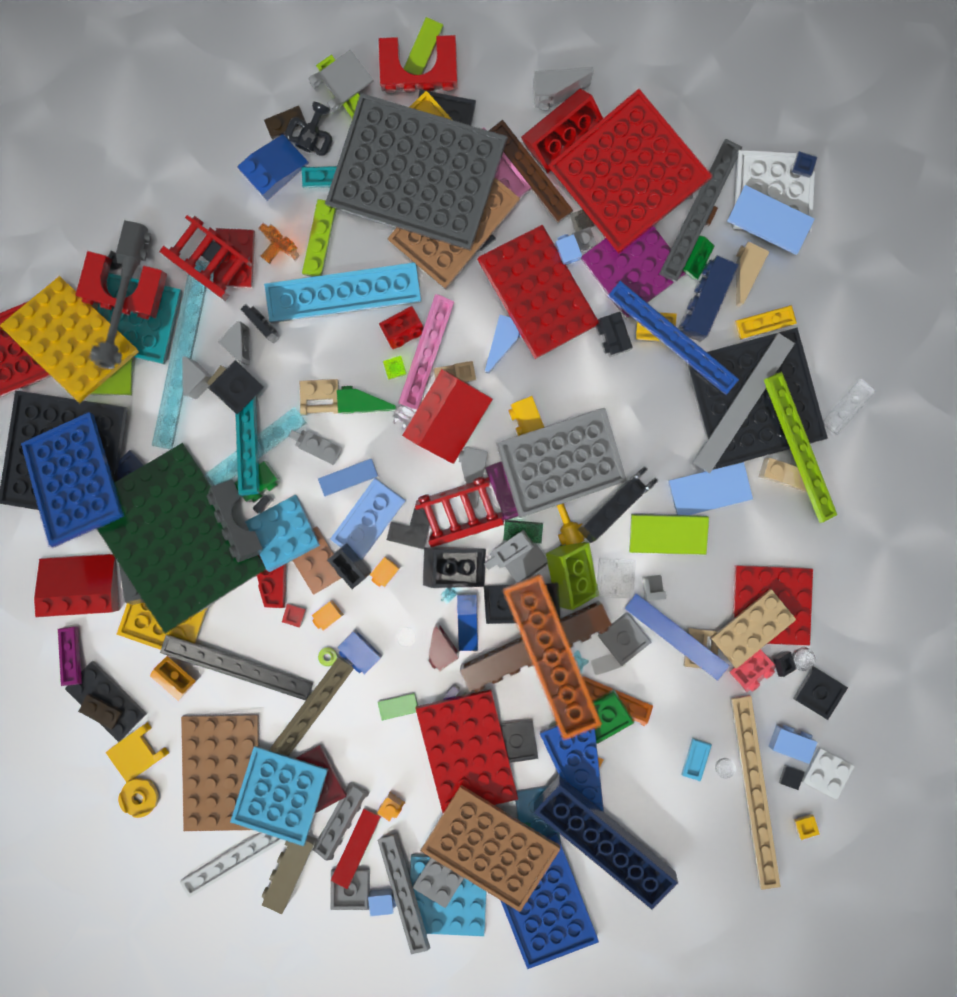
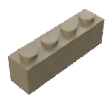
M308 835L304 846L289 841L285 842L284 845L287 846L285 853L281 851L277 859L279 866L277 870L273 869L269 880L272 882L269 887H265L261 898L264 899L261 906L281 915L283 914L316 838Z

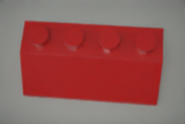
M580 88L521 136L530 154L544 171L549 173L551 170L548 165L600 122L603 117L593 96Z

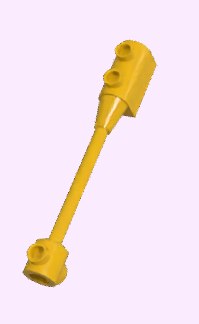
M532 396L510 405L512 408L508 410L512 421L516 419L519 426L515 428L518 436L544 427ZM564 503L556 505L563 521V526L560 529L561 534H558L561 545L577 544L585 541V537L578 530L582 523L578 524L570 520Z

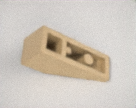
M749 241L745 246L741 245L736 254L739 257L736 262L739 264L736 270V305L739 307L744 304L769 254V251Z
M772 458L764 459L759 473L760 478L807 492L798 467Z

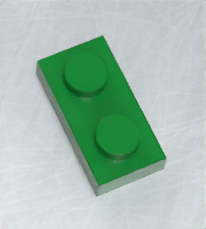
M699 236L683 271L692 279L698 280L715 245L706 237Z

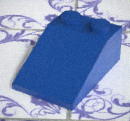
M282 134L251 153L237 168L265 200L268 201L302 170V167L307 166L309 162Z

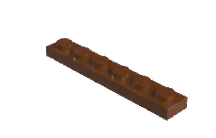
M503 120L488 130L507 136L508 140L504 149L505 155L530 185L533 193L557 224L573 212L571 206Z

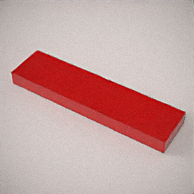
M363 809L330 881L346 889L349 888L380 821V815L368 809Z

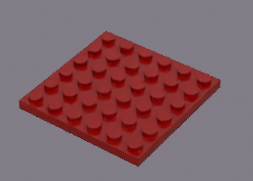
M640 89L636 90L548 165L549 169L618 254L712 179L710 172Z

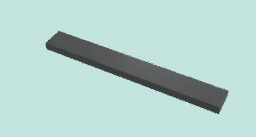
M728 139L724 140L709 170L712 179L701 187L659 275L675 283L678 281L738 158V151L742 149V146Z

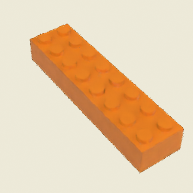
M535 575L503 588L563 739H568L600 726V720L541 575Z

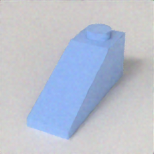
M499 315L485 373L489 374L514 346L518 337L522 338L511 317Z

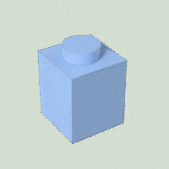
M565 234L557 238L558 241L555 242V247L558 250L563 265H569L581 260L582 254L574 234L571 236Z
M391 888L370 891L368 896L370 916L394 913V909L397 906Z

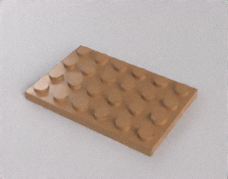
M497 178L494 179L471 251L396 228L387 240L443 288L447 289L519 203L520 198Z
M259 714L183 715L181 717L183 832L252 830L230 821L254 746L259 747Z
M460 785L423 844L421 852L520 912L560 851L561 846Z

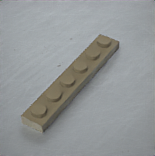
M340 657L337 658L271 746L270 750L272 752L286 756L291 754L354 670L351 663Z

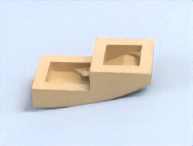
M473 361L433 369L435 379L441 369H445L465 382L476 380Z

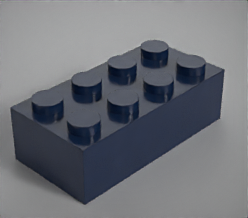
M718 255L713 260L710 259L708 264L706 263L702 271L704 278L702 277L698 281L694 290L697 294L689 301L687 306L689 312L683 316L679 324L681 331L689 338L701 342L708 337L739 264Z

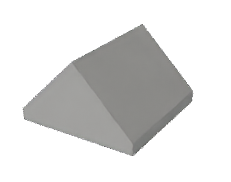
M238 321L218 342L239 362L250 365L249 327Z
M186 356L182 357L183 396L198 399L210 386L207 382L212 376L196 361Z

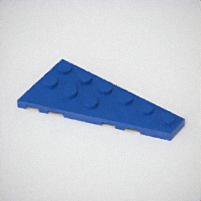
M558 724L540 731V736L558 774L604 812L595 728L565 740L562 737Z

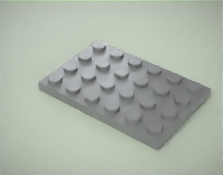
M605 408L496 443L520 518L627 481Z

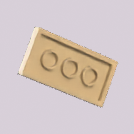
M769 589L714 634L711 640L737 669L796 619L776 594Z

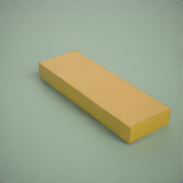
M790 305L736 320L735 324L741 340L795 325L797 322L793 307Z

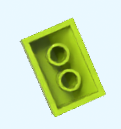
M589 542L559 546L546 553L551 583H558L560 608L573 611L599 595Z

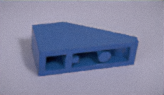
M477 593L457 594L459 651H478Z

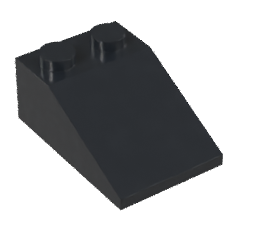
M424 547L423 585L430 588L484 587L486 549Z

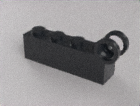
M645 466L634 476L630 477L578 528L579 532L590 543L596 541L643 494L658 482V479L655 477L646 486L639 478L647 471Z

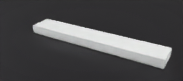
M259 832L181 879L179 883L188 898L285 840Z

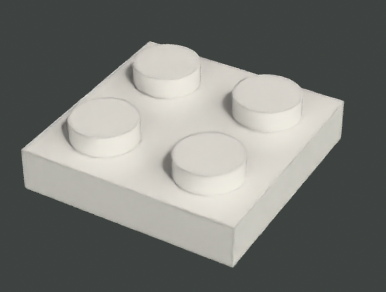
M818 747L804 773L802 782L837 800L855 766Z

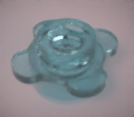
M446 588L440 594L442 596L440 601L448 604L458 594L454 590L455 588Z

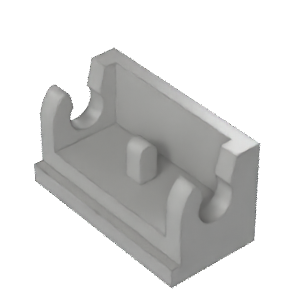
M535 544L533 548L505 567L516 583L530 578L548 565L545 555Z

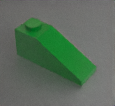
M342 386V390H337L339 414L397 411L396 405L358 389H353V386Z

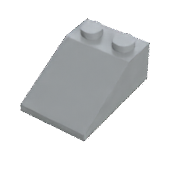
M593 67L534 71V108L548 110L550 107H555L568 99L580 88L584 90L589 87L592 80Z

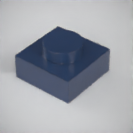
M799 151L791 172L810 178L818 157Z

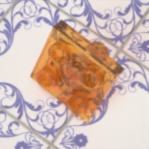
M261 224L258 229L271 244L260 257L271 264L276 255L283 251L296 261L300 255L296 251L298 247L294 245L295 243L286 236L282 238L283 235L273 225Z

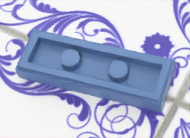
M368 459L318 478L324 497L379 476L373 460Z

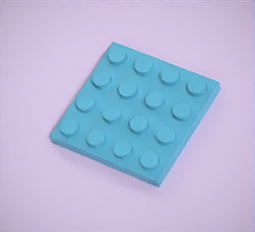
M254 746L230 822L304 846L328 769Z
M411 854L410 880L412 887L430 859L428 855ZM464 878L447 907L444 908L413 889L427 934L484 937L485 890Z

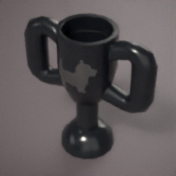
M314 101L312 107L315 113L311 123L307 124L298 117L292 118L286 128L285 137L305 152H314L319 156H325L332 144V136L326 131L319 130L318 124L322 115L329 114L330 109ZM299 124L303 129L298 137L292 136L296 125ZM319 136L325 137L321 149H318L316 146Z

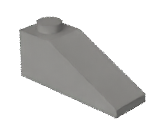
M466 447L464 451H460L458 462L462 463L461 468L466 484L472 483L478 477H483L488 452ZM478 490L468 493L472 508L475 509L477 508L479 498Z

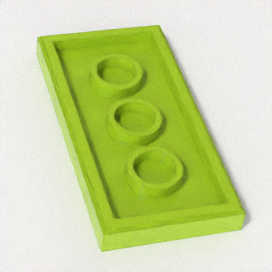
M631 514L629 552L707 555L709 517Z

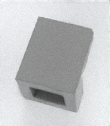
M661 575L642 577L646 601L666 599V591L663 590Z

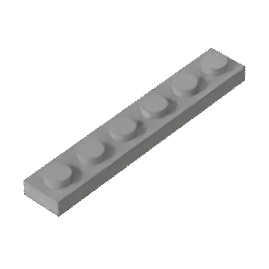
M393 834L377 840L410 953L413 955L426 952L431 947L398 836Z

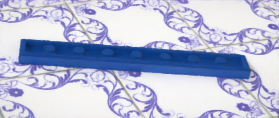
M619 281L609 293L608 298L725 395L738 382L739 379L622 281Z

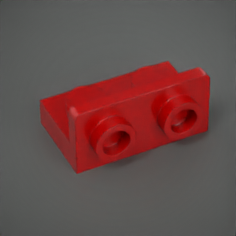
M413 306L379 323L393 350L414 338L420 337L424 329Z

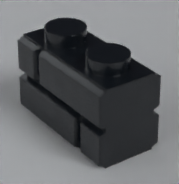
M621 311L598 319L599 324L595 327L598 335L603 337L602 348L605 354L608 353L609 357H613L632 350L633 347Z

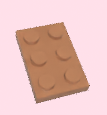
M318 526L313 528V531L320 546L292 560L313 595L341 579L336 570L327 561L334 553Z

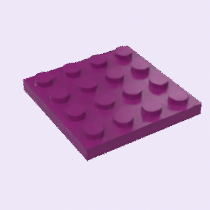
M654 226L620 254L616 252L605 238L581 258L608 295L619 281H622L648 303L675 283L659 275L671 248ZM683 270L679 279L686 274ZM614 303L626 319L630 317L628 313Z

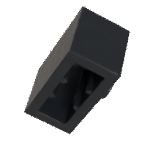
M347 543L327 559L337 574L351 589H354L371 574L369 568Z

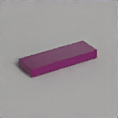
M502 461L485 467L505 521L519 516Z
M73 626L57 629L61 686L82 684L79 628Z

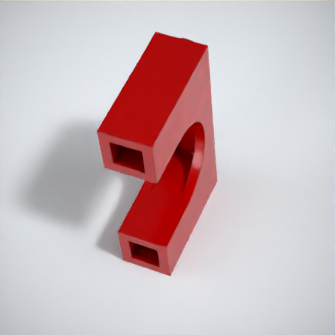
M456 35L436 36V63L429 72L422 75L410 74L400 65L398 37L379 38L381 90L386 93H395L399 90H404L405 92H415V90L431 92L435 89L452 91L454 88H458Z
M87 251L75 296L81 298L82 303L93 305L95 302L100 304L101 308L112 310V307H115L117 298H113L107 288V278L112 259L106 255ZM143 265L138 287L133 294L125 298L122 313L130 315L131 312L137 313V317L149 320V317L156 318L167 273Z

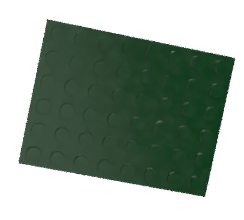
M183 443L114 483L123 517L96 529L165 634L266 570L258 556L241 562H237L236 557H232L229 549L231 545L228 540H225L222 533V524L217 522L215 517L216 510L213 505H210L207 498L211 485Z

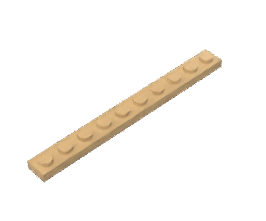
M750 695L731 698L759 886L761 890L778 888L781 886L752 697Z

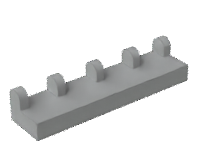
M349 783L345 790L347 796L337 804L312 849L325 861L333 860L336 848L342 844L343 841L341 839L346 830L352 826L351 821L356 812L360 811V805L364 798L369 795L367 790L359 788L354 783Z

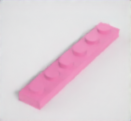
M435 294L398 402L415 410L419 407L454 301L441 295Z

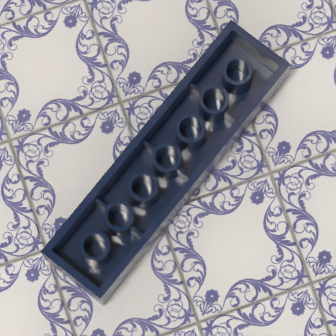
M560 775L534 802V813L651 910L678 884L676 871Z

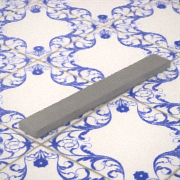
M780 333L775 336L693 462L695 465L707 473H711L765 390L766 385L763 379L777 372L795 343Z

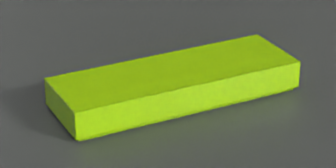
M425 18L403 68L406 72L413 75H422L437 44L436 36H440L444 28L443 24L430 18Z

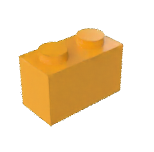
M168 656L150 674V677L177 701L196 682Z

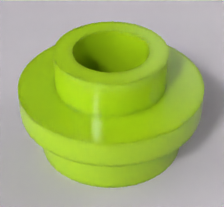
M325 647L320 650L318 660L323 666H332L337 660V653L333 648ZM329 654L331 659L325 660L324 655Z

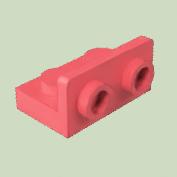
M760 649L737 669L733 668L730 674L746 692L750 690L753 692L760 686L759 682L764 678L768 679L775 673L774 669L776 667Z

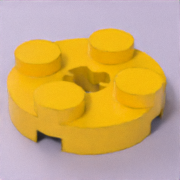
M132 779L123 786L119 793V806L125 814L128 813L134 818L145 817L158 805V791L150 779ZM135 793L142 795L141 803L134 799V796H137Z

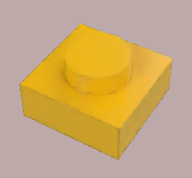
M813 814L794 819L801 840L820 835Z

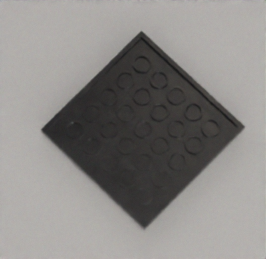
M798 327L779 332L795 344L776 373H783L809 443L828 439ZM778 333L707 352L739 379L726 395L686 362L707 440ZM765 388L714 466L715 469L790 449L767 388Z
M15 390L0 484V504L39 510L21 443L88 412L94 415L112 479L115 483L128 408L89 401L79 403L75 399Z

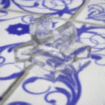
M400 404L392 415L394 417L393 423L396 424L399 420L403 423L402 429H405L416 412Z

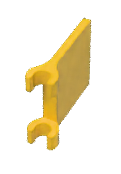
M148 722L105 752L126 783L169 754L166 747L155 754L143 737V734L152 729Z

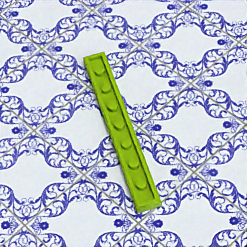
M779 372L763 380L818 521L822 523L838 514L783 373Z

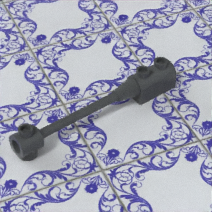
M124 220L116 250L117 263L122 264V279L106 342H101L98 346L93 345L91 349L90 360L94 361V364L104 369H113L115 364H120L122 360V353L118 352L119 348L114 344L129 281L138 265H140L141 260L146 261L147 250L144 249L145 244L150 245L151 233H148V228L140 223Z

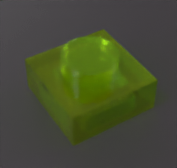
M402 356L383 361L388 380L407 375Z

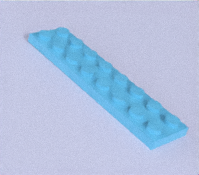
M416 263L264 284L270 323L421 302Z

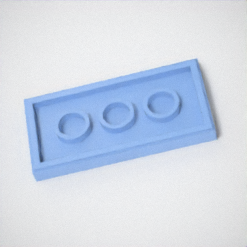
M745 185L727 222L797 255L815 219Z
M744 462L714 469L711 473L705 471L668 481L677 515H692L753 500Z
M374 478L330 540L339 547H343L347 543L357 556L363 560L406 500Z

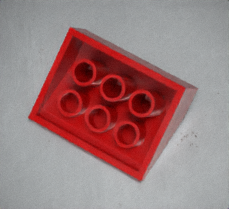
M441 369L402 436L454 464L493 398L447 370Z
M104 554L39 559L34 595L35 617L113 613L120 611L117 560L114 555Z

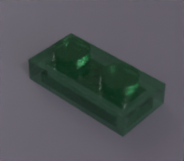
M505 520L503 540L508 541L524 530L533 543L542 542L543 523Z

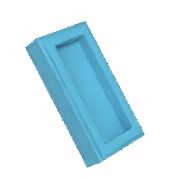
M692 738L681 773L682 776L701 781L712 746L711 743Z

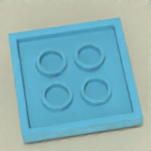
M296 495L245 521L249 531L256 532L263 549L260 556L268 572L320 546Z

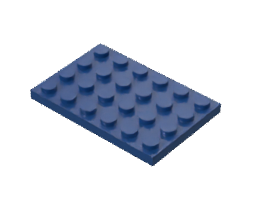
M88 412L21 443L49 547L59 546L123 517L99 431L92 413Z
M557 833L547 836V838L559 844L561 849L522 910L519 912L501 901L527 970L599 943Z

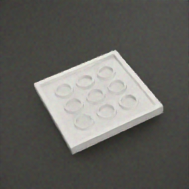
M739 150L736 167L735 203L743 187L746 185L813 218L815 167L812 176L808 178L791 172L797 153ZM733 225V229H742Z

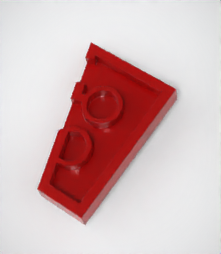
M286 564L271 572L265 570L257 575L258 588L264 608H285Z

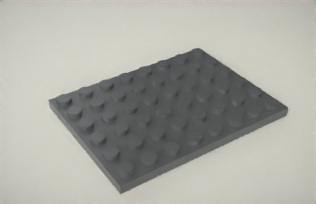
M360 93L325 205L471 251L508 138L504 135Z

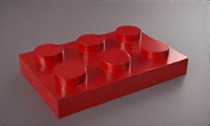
M216 228L219 239L222 241L227 239L234 245L233 249L239 253L241 250L250 257L249 261L252 263L251 267L243 263L226 287L252 288L255 231ZM229 251L224 261L213 272V283L215 284L217 281L220 282L237 259Z

